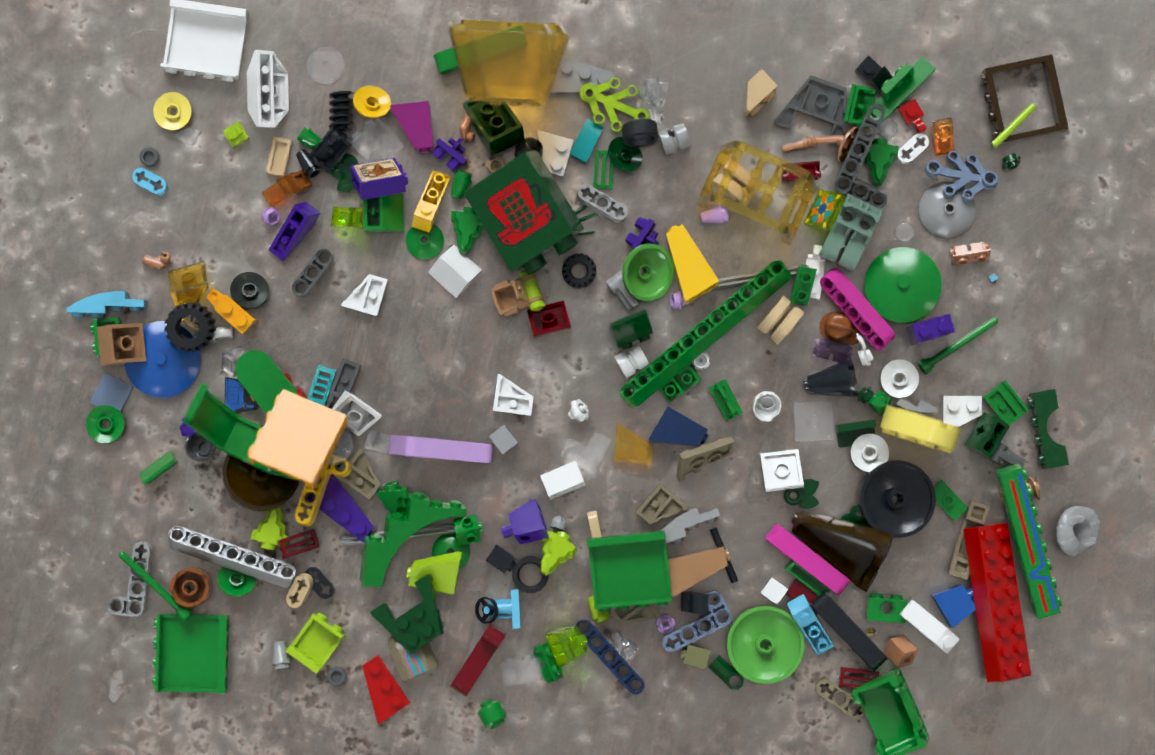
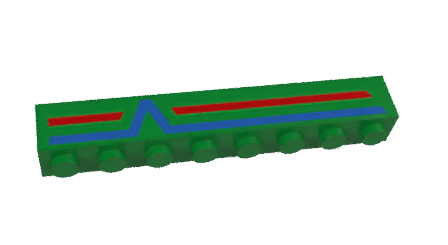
M1019 464L995 470L1034 615L1038 619L1059 614L1061 613L1059 607L1062 606L1059 595L1055 593L1057 584L1055 578L1051 577L1050 574L1052 565L1050 560L1046 559L1045 552H1047V546L1041 540L1040 534L1043 532L1040 523H1037L1035 518L1038 513L1035 505L1031 503L1030 498L1033 497L1030 486L1027 487L1026 479H1028L1026 469L1022 468Z

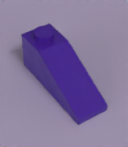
M307 201L295 204L268 250L281 261H284L311 230L320 212Z

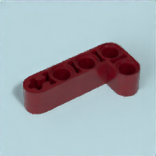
M490 623L450 687L466 697L507 633Z

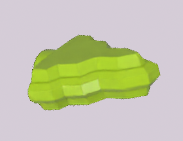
M281 506L267 511L265 519L259 521L257 529L252 531L250 539L261 542L260 548L276 550V546H280L277 541L289 537L286 535V526L282 522L283 511Z
M548 531L549 537L542 540L543 546L541 550L544 556L541 560V572L546 576L556 570L559 564H564L568 558L572 559L577 552L576 547L569 542L570 536L565 532L557 531L554 533Z

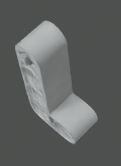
M147 541L138 542L133 546L132 559L138 565L142 564L145 567V571L151 576L153 546ZM141 547L147 549V552L143 553V555L142 552L139 551V548ZM139 558H142V559H145V558H146V561H144V560H142V561H137V560H138ZM130 568L127 597L110 599L107 603L108 612L113 615L129 617L143 615L147 609L149 585ZM137 583L143 587L141 594L135 592L134 587ZM116 600L121 603L120 611H116L113 607ZM135 602L141 606L139 613L134 612L132 609Z

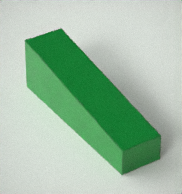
M792 559L784 567L786 571L817 595H820L823 591L827 594L831 591Z

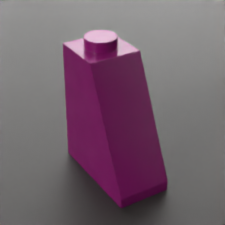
M429 101L390 105L393 114L415 151L423 154L430 153L431 149H435Z

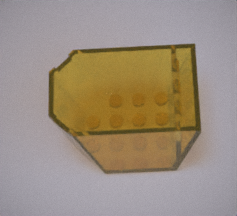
M463 19L461 24H454V21H447L466 98H469L470 101H487L491 105H502V102H510L509 105L521 106V103H529V106L539 107L541 104H546L569 39V33L561 23Z

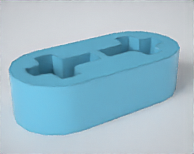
M138 168L133 172V181L139 186L156 195H162L167 191L168 184L163 178L144 168ZM145 172L144 176L149 179L148 182L144 180L138 182L139 178L137 175ZM152 181L156 183L162 181L161 185L163 188L155 191L156 187L151 184Z

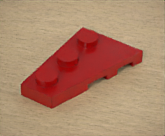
M380 655L362 665L379 725L411 702Z

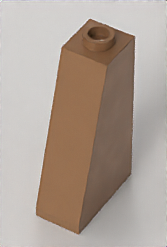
M722 546L668 559L672 597L729 565L728 561H731L729 549L725 550V547Z

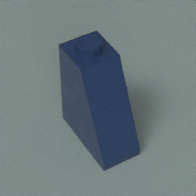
M668 406L648 440L659 443L699 446L700 443L702 445L705 443L709 435L706 434L708 429Z

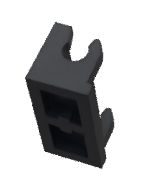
M332 126L309 156L318 167L321 165L325 172L330 174L353 144L347 134Z

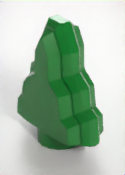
M874 138L865 157V164L870 168V177L874 185H882L887 176V168L892 166L894 157L898 156L899 146L888 144V139ZM861 144L860 147L862 153L865 151V147Z
M464 207L463 211L451 212L454 231L458 235V249L463 254L468 253L473 246L474 239L481 235L484 228L471 207Z
M398 481L383 484V489L377 490V496L383 502L384 508L390 511V515L392 513L405 515L406 501L409 494L408 486H399Z

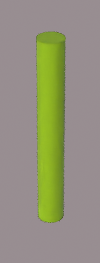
M1030 103L991 142V145L997 148L1036 109V106Z

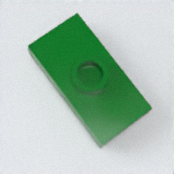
M940 480L934 486L936 503L953 521L968 509L943 480Z

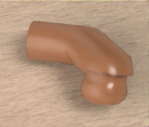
M467 113L460 124L461 137L465 142H473L475 134L470 132L472 122Z
M167 252L161 253L157 258L145 255L142 264L159 270L169 265L171 257Z

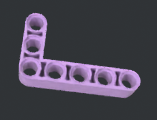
M391 435L389 454L492 463L493 444Z

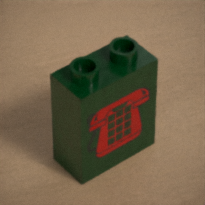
M537 150L522 153L464 192L465 197L511 272L524 268L527 275H531L548 264L543 255L555 248L558 255H562L579 244L574 235L584 230V227Z

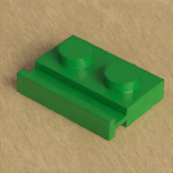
M1006 380L982 397L997 417L1009 426L1029 411Z

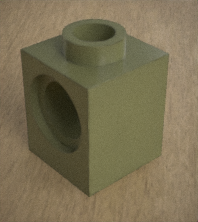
M688 644L682 648L680 658H683L682 662L684 664L706 669L710 649Z

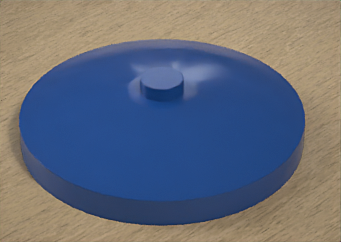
M165 321L152 322L143 326L146 361L124 364L128 378L137 389L147 395L159 398L173 397L190 388L199 375L202 363L200 349L194 352H184V350L176 349L177 346L170 344L171 340L166 338L167 331L164 332V327H166ZM180 325L181 331L185 336L195 338L186 328Z

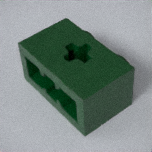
M984 412L966 441L965 446L976 454L991 459L1010 426L999 417Z

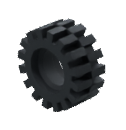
M575 253L567 257L562 266L563 278L573 288L587 287L596 276V265L593 259L583 253ZM580 263L586 267L587 272L584 277L576 278L573 276L571 270L575 264Z

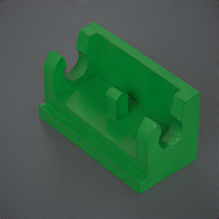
M852 84L844 122L849 126L860 127L868 108L875 102L877 91L871 90L870 87Z

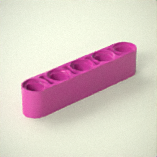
M833 268L820 279L822 289L875 349L883 350L894 340L895 333L893 329L840 269Z
M776 523L765 537L768 542L803 567L838 596L841 595L851 582V580Z

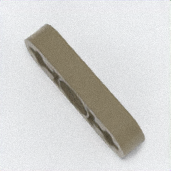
M821 679L816 683V692L851 718L861 719L865 715L862 706L859 707L860 714L856 713L853 715V710L849 707L845 710L844 708L849 704L852 696L831 681ZM828 683V688L832 691L834 688L837 689L832 694L831 699L828 698L831 695L828 692L824 691L821 693V684L825 685ZM837 694H844L846 697V701L841 705L835 702ZM853 701L850 703L854 707L858 706V704L855 705Z

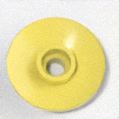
M169 92L157 99L154 104L153 114L156 122L164 129L178 130L189 122L192 108L185 96L180 93ZM176 109L177 114L172 116L171 110Z

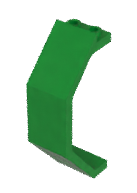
M201 383L184 416L183 422L219 450L268 474L298 480L258 462L252 464L248 457V451L250 446L256 443L257 433L263 427L239 416L208 391V385Z

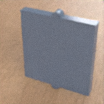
M104 373L89 403L97 407L110 405L121 412L133 386L121 381V378H115Z

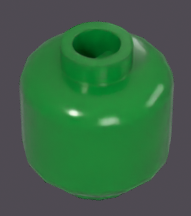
M489 699L480 704L482 708L478 711V716L486 728L491 727V729H494L505 722L506 712L499 701L492 702Z

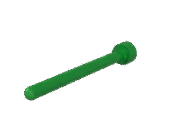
M991 318L932 358H923L917 362L919 368L927 375L933 371L932 368L935 367V364L996 325L998 318Z
M122 551L119 553V557L176 610L175 613L182 622L193 612L190 607L178 604L173 596L126 552Z

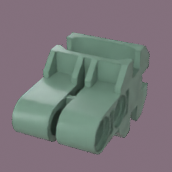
M848 194L839 208V212L818 255L835 262L840 250L843 249L837 264L854 271L873 234L876 224L879 222L883 210ZM844 212H849L852 215L851 221L847 222L843 219L842 215ZM862 220L869 223L868 230H863L860 227ZM850 234L847 244L844 245L846 237Z

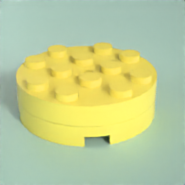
M886 405L880 424L881 432L892 436L898 433L897 437L933 449L936 445L938 446L937 450L949 454L951 450L955 451L961 428L889 405Z

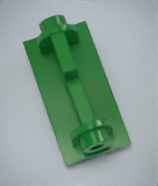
M804 264L798 266L790 297L791 303L808 306L817 269L809 268L808 265Z
M726 379L709 387L725 421L743 413Z
M547 641L542 645L533 647L535 650L533 653L538 664L545 662V666L540 667L544 680H547V683H551L562 678V668L556 660L555 650L550 645V642Z

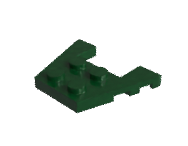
M427 574L415 582L423 601L398 618H394L387 603L381 604L370 612L410 653H415L444 634L440 611L436 605L435 598L437 596L436 591L433 590L432 574Z

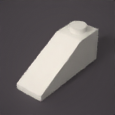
M913 599L900 613L902 617L947 654L959 641L955 634Z

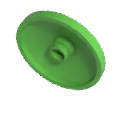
M758 606L743 612L733 622L727 637V652L732 665L743 677L756 683L771 684L786 679L797 669L804 654V636L799 625L790 614L773 606Z

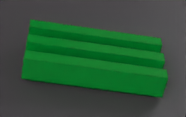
M596 150L593 187L596 189L612 190L614 164L611 160L609 185H605L607 155H609L607 150ZM599 155H603L601 185H597Z

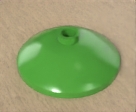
M643 244L633 249L623 265L622 278L624 286L629 294L638 300L654 301L662 297L670 288L674 278V264L669 253L656 244Z

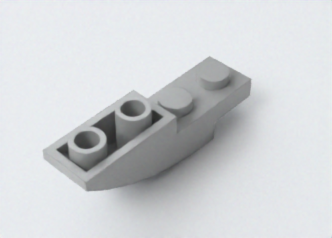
M696 507L677 516L660 531L665 530L666 543L673 542L674 545L684 541L683 537L687 536L685 528H688L690 531L698 528L701 522L706 521L707 524L715 522L720 513L718 508L699 514Z

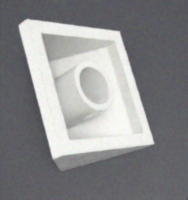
M453 245L438 258L428 273L457 298L482 270Z
M346 390L332 408V410L347 416L348 424L346 428L357 436L364 433L382 416Z

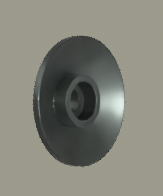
M244 272L237 275L230 286V294L233 301L240 307L247 309L261 306L266 301L269 293L266 280L254 272ZM251 290L253 294L247 295L246 291Z

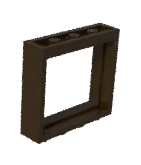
M1052 54L989 67L982 71L981 84L982 86L985 85L986 89L984 99L990 107L988 117L990 123L994 125L992 134L996 138L1004 130L992 74L1042 64L1056 126L1009 135L1000 145L1065 132L1069 129Z

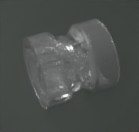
M891 119L884 120L877 131L878 137L888 139V141L892 140L898 133V125Z

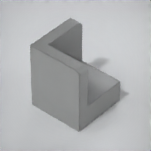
M505 425L489 436L503 455L518 444Z

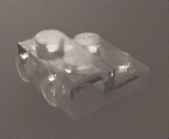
M368 118L364 122L365 127L361 131L356 130L350 136L353 148L367 162L391 159L404 147L403 143L379 118Z

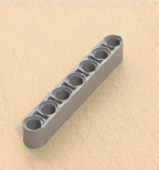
M175 526L169 531L168 543L173 550L284 588L291 587L295 580L296 570L291 564L180 526ZM174 537H180L181 539H180V540H175V539H173V538H174ZM193 543H198L199 545H198V546H193V545H191V544H193ZM216 549L217 552H211L210 550ZM231 555H232V556H235L236 558L231 559V558H229L228 556H231ZM247 562H253L254 564H253V565H248V564H246V563H247ZM271 568L272 571H266L264 569ZM283 574H288L290 577H284Z

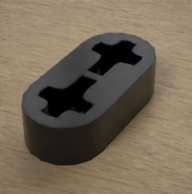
M318 567L308 568L305 573L309 575L310 571H317L318 573L316 577L319 582L317 583L313 579L312 589L319 597L323 599L330 598L335 592L334 585ZM320 583H322L325 587L330 586L329 595L327 593H321L323 589L319 585Z

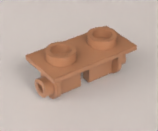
M984 242L970 244L971 250L969 251L967 245L954 246L953 249L949 250L952 257L951 265L963 266L971 262H984L989 260L991 249H989L988 243Z

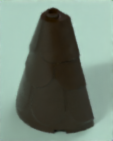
M801 511L800 514L796 513L791 522L794 524L792 533L865 592L869 590L876 578L878 570L883 564L894 539V535L886 531Z

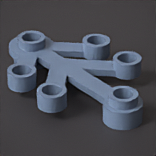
M952 150L948 153L947 161L955 164L960 171L942 168L941 164L935 160L929 161L925 167V173L929 177L941 175L959 179L953 184L944 187L942 193L946 198H951L955 191L970 181L978 182L972 188H966L962 192L961 198L968 202L982 189L992 190L999 182L997 174L993 171H986L975 154H969L964 163L957 151ZM950 155H954L956 159H952ZM969 158H972L974 163L970 162ZM967 166L974 167L978 174L972 173ZM946 189L951 190L952 193H947ZM965 193H969L971 197H967Z

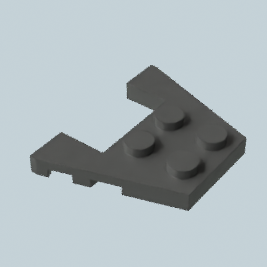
M810 75L774 120V124L790 129L796 111H800L833 123L830 136H845L844 118L847 88Z

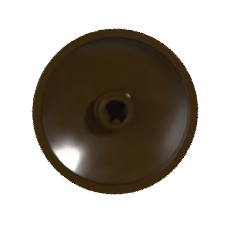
M229 454L226 455L222 467L223 484L229 496L240 506L252 511L261 512L279 508L293 496L299 484V480L268 474Z

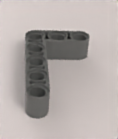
M876 103L872 104L865 114L836 177L835 188L846 196L849 194L880 209L887 203V193L881 188L856 178L884 118L885 110L883 106ZM873 109H879L881 116L874 118L870 112ZM869 126L873 129V133L867 136L862 132V129ZM857 144H862L865 147V151L858 153L854 147ZM853 161L856 163L857 168L849 170L846 164ZM840 179H846L848 180L849 185L847 187H841L838 184V181ZM864 187L867 192L864 195H859L856 189ZM878 194L882 195L884 201L876 203L873 197Z

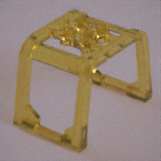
M732 141L721 146L696 204L703 208L716 204L778 231L781 236V242L791 245L806 208L810 203L816 183L813 174L749 144ZM733 153L714 195V190L711 189L713 180L716 178L720 167L726 165L730 155ZM743 153H747L758 158L756 166L750 171L749 182L742 189V198L739 204L724 198ZM766 162L777 166L774 174L768 179V185L764 181H758L763 176L762 170ZM786 170L797 175L798 178L778 222L764 214L767 207L773 202L772 196L774 191L781 184L780 177L783 171ZM755 189L759 193H764L760 197V206L757 212L746 207L749 199L755 194ZM799 199L801 203L792 224L788 222Z

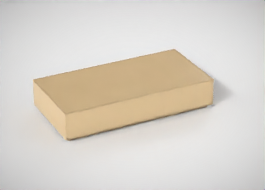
M273 136L265 174L285 178L292 140Z

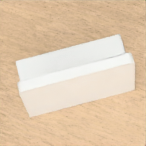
M575 461L541 475L550 500L586 485Z

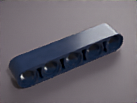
M585 618L578 620L575 630L580 638L629 692L635 695L642 693L645 685L639 674L591 621ZM583 622L587 623L590 627L586 633H582L578 629V626ZM600 637L603 641L602 645L594 647L591 644L592 639ZM606 652H614L615 659L613 661L605 660L604 655ZM620 666L628 668L626 675L618 674L617 670ZM633 680L641 682V687L638 690H633L630 687Z

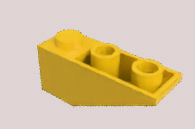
M435 170L432 171L414 212L411 227L430 233L451 176Z

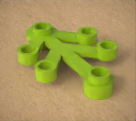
M612 77L609 81L597 86L591 83L584 84L580 89V97L583 101L589 102L595 123L602 124L605 120V116L600 113L597 101L604 103L611 121V129L615 132L621 130L622 123L618 121L614 108L633 116L634 120L639 119L638 114L640 112L645 114L644 119H649V113L646 109L639 108L636 110L617 101L627 96H635L638 93L635 85H629L622 91L605 96L600 94V92L609 88H618L620 86L618 78ZM613 79L618 81V85L615 87L611 85ZM630 87L635 88L634 94H629L628 89ZM588 89L593 91L590 97L586 95V90ZM599 114L602 115V121L597 122L595 117ZM615 122L620 124V128L617 130L613 128Z

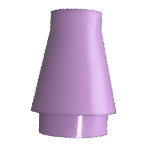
M720 205L701 212L702 223L725 224L726 221H730L728 207Z

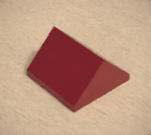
M564 300L545 305L541 311L527 310L534 339L571 329Z

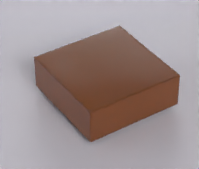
M303 170L297 171L286 178L296 194L312 186L308 177L304 175Z

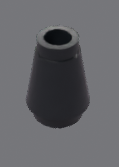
M305 149L300 150L296 154L305 176L313 178L321 172L320 166L318 167Z

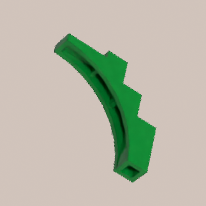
M420 491L408 494L405 515L401 513L386 515L383 537L379 534L364 536L359 579L361 584L367 587H382L387 567L398 548L412 534L424 526L450 517H465L467 509L464 504L457 500H451L449 503L434 499L430 502L428 496Z

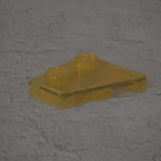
M617 424L613 461L652 465L653 445L621 424Z

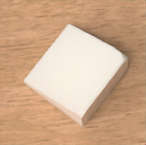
M771 577L761 591V594L775 604H778L788 589Z

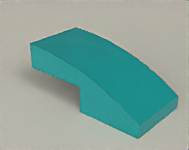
M586 119L569 156L586 164L604 127Z

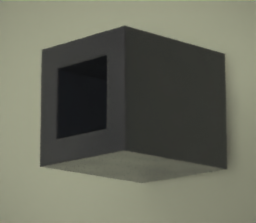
M496 544L485 561L505 574L507 570L511 572L516 562L513 560L516 557Z

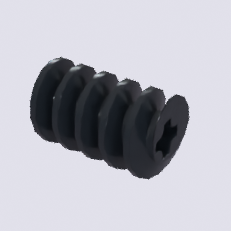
M335 91L329 94V97L334 99L329 102V105L333 107L329 109V113L333 114L329 117V120L334 122L329 124V128L333 126L342 132L353 131V129L348 128V125L353 124L352 121L348 120L349 117H353V114L348 113V110L353 109V106L348 105L349 102L353 101L352 98L348 97V95L354 94L352 91Z

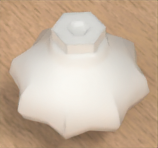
M580 399L571 402V409L568 412L569 417L580 422L589 418L587 405Z

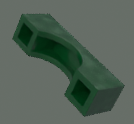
M1056 390L1029 393L1027 404L1029 409H1032L1033 414L1030 420L1032 427L1036 431L1034 443L1039 448L1040 454L1037 455L1039 466L1042 465V469L1069 465L1066 446L1054 442L1047 432L1048 418L1053 411L1059 408Z

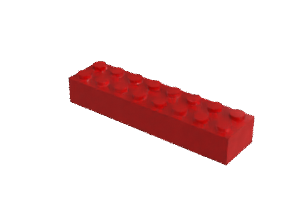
M1008 522L965 528L963 532L987 682H1007L1032 676Z

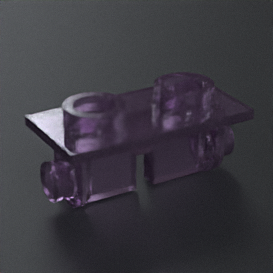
M826 338L815 339V347L812 354L818 358L829 360L831 353L834 354L832 361L842 362L851 359L853 347H850L847 343H833Z

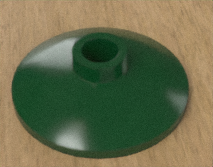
M623 137L614 138L608 146L610 160L620 170L633 172L641 166L643 158L640 148L626 146L623 143Z

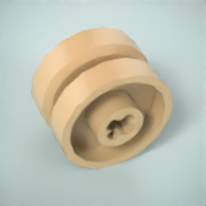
M729 160L723 168L726 175L718 174L713 180V184L726 197L745 208L751 200L748 193L756 194L762 185L747 170L734 161Z
M784 295L757 327L766 334L774 326L776 329L771 334L770 339L777 345L785 336H788L793 331L804 314L797 306L793 307L787 314L786 311L790 307L791 301Z

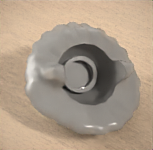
M1074 506L1063 512L1056 527L1057 543L1061 550L1067 555L1076 556L1084 553L1092 545L1096 544L1100 530V520L1098 519V514L1092 508Z

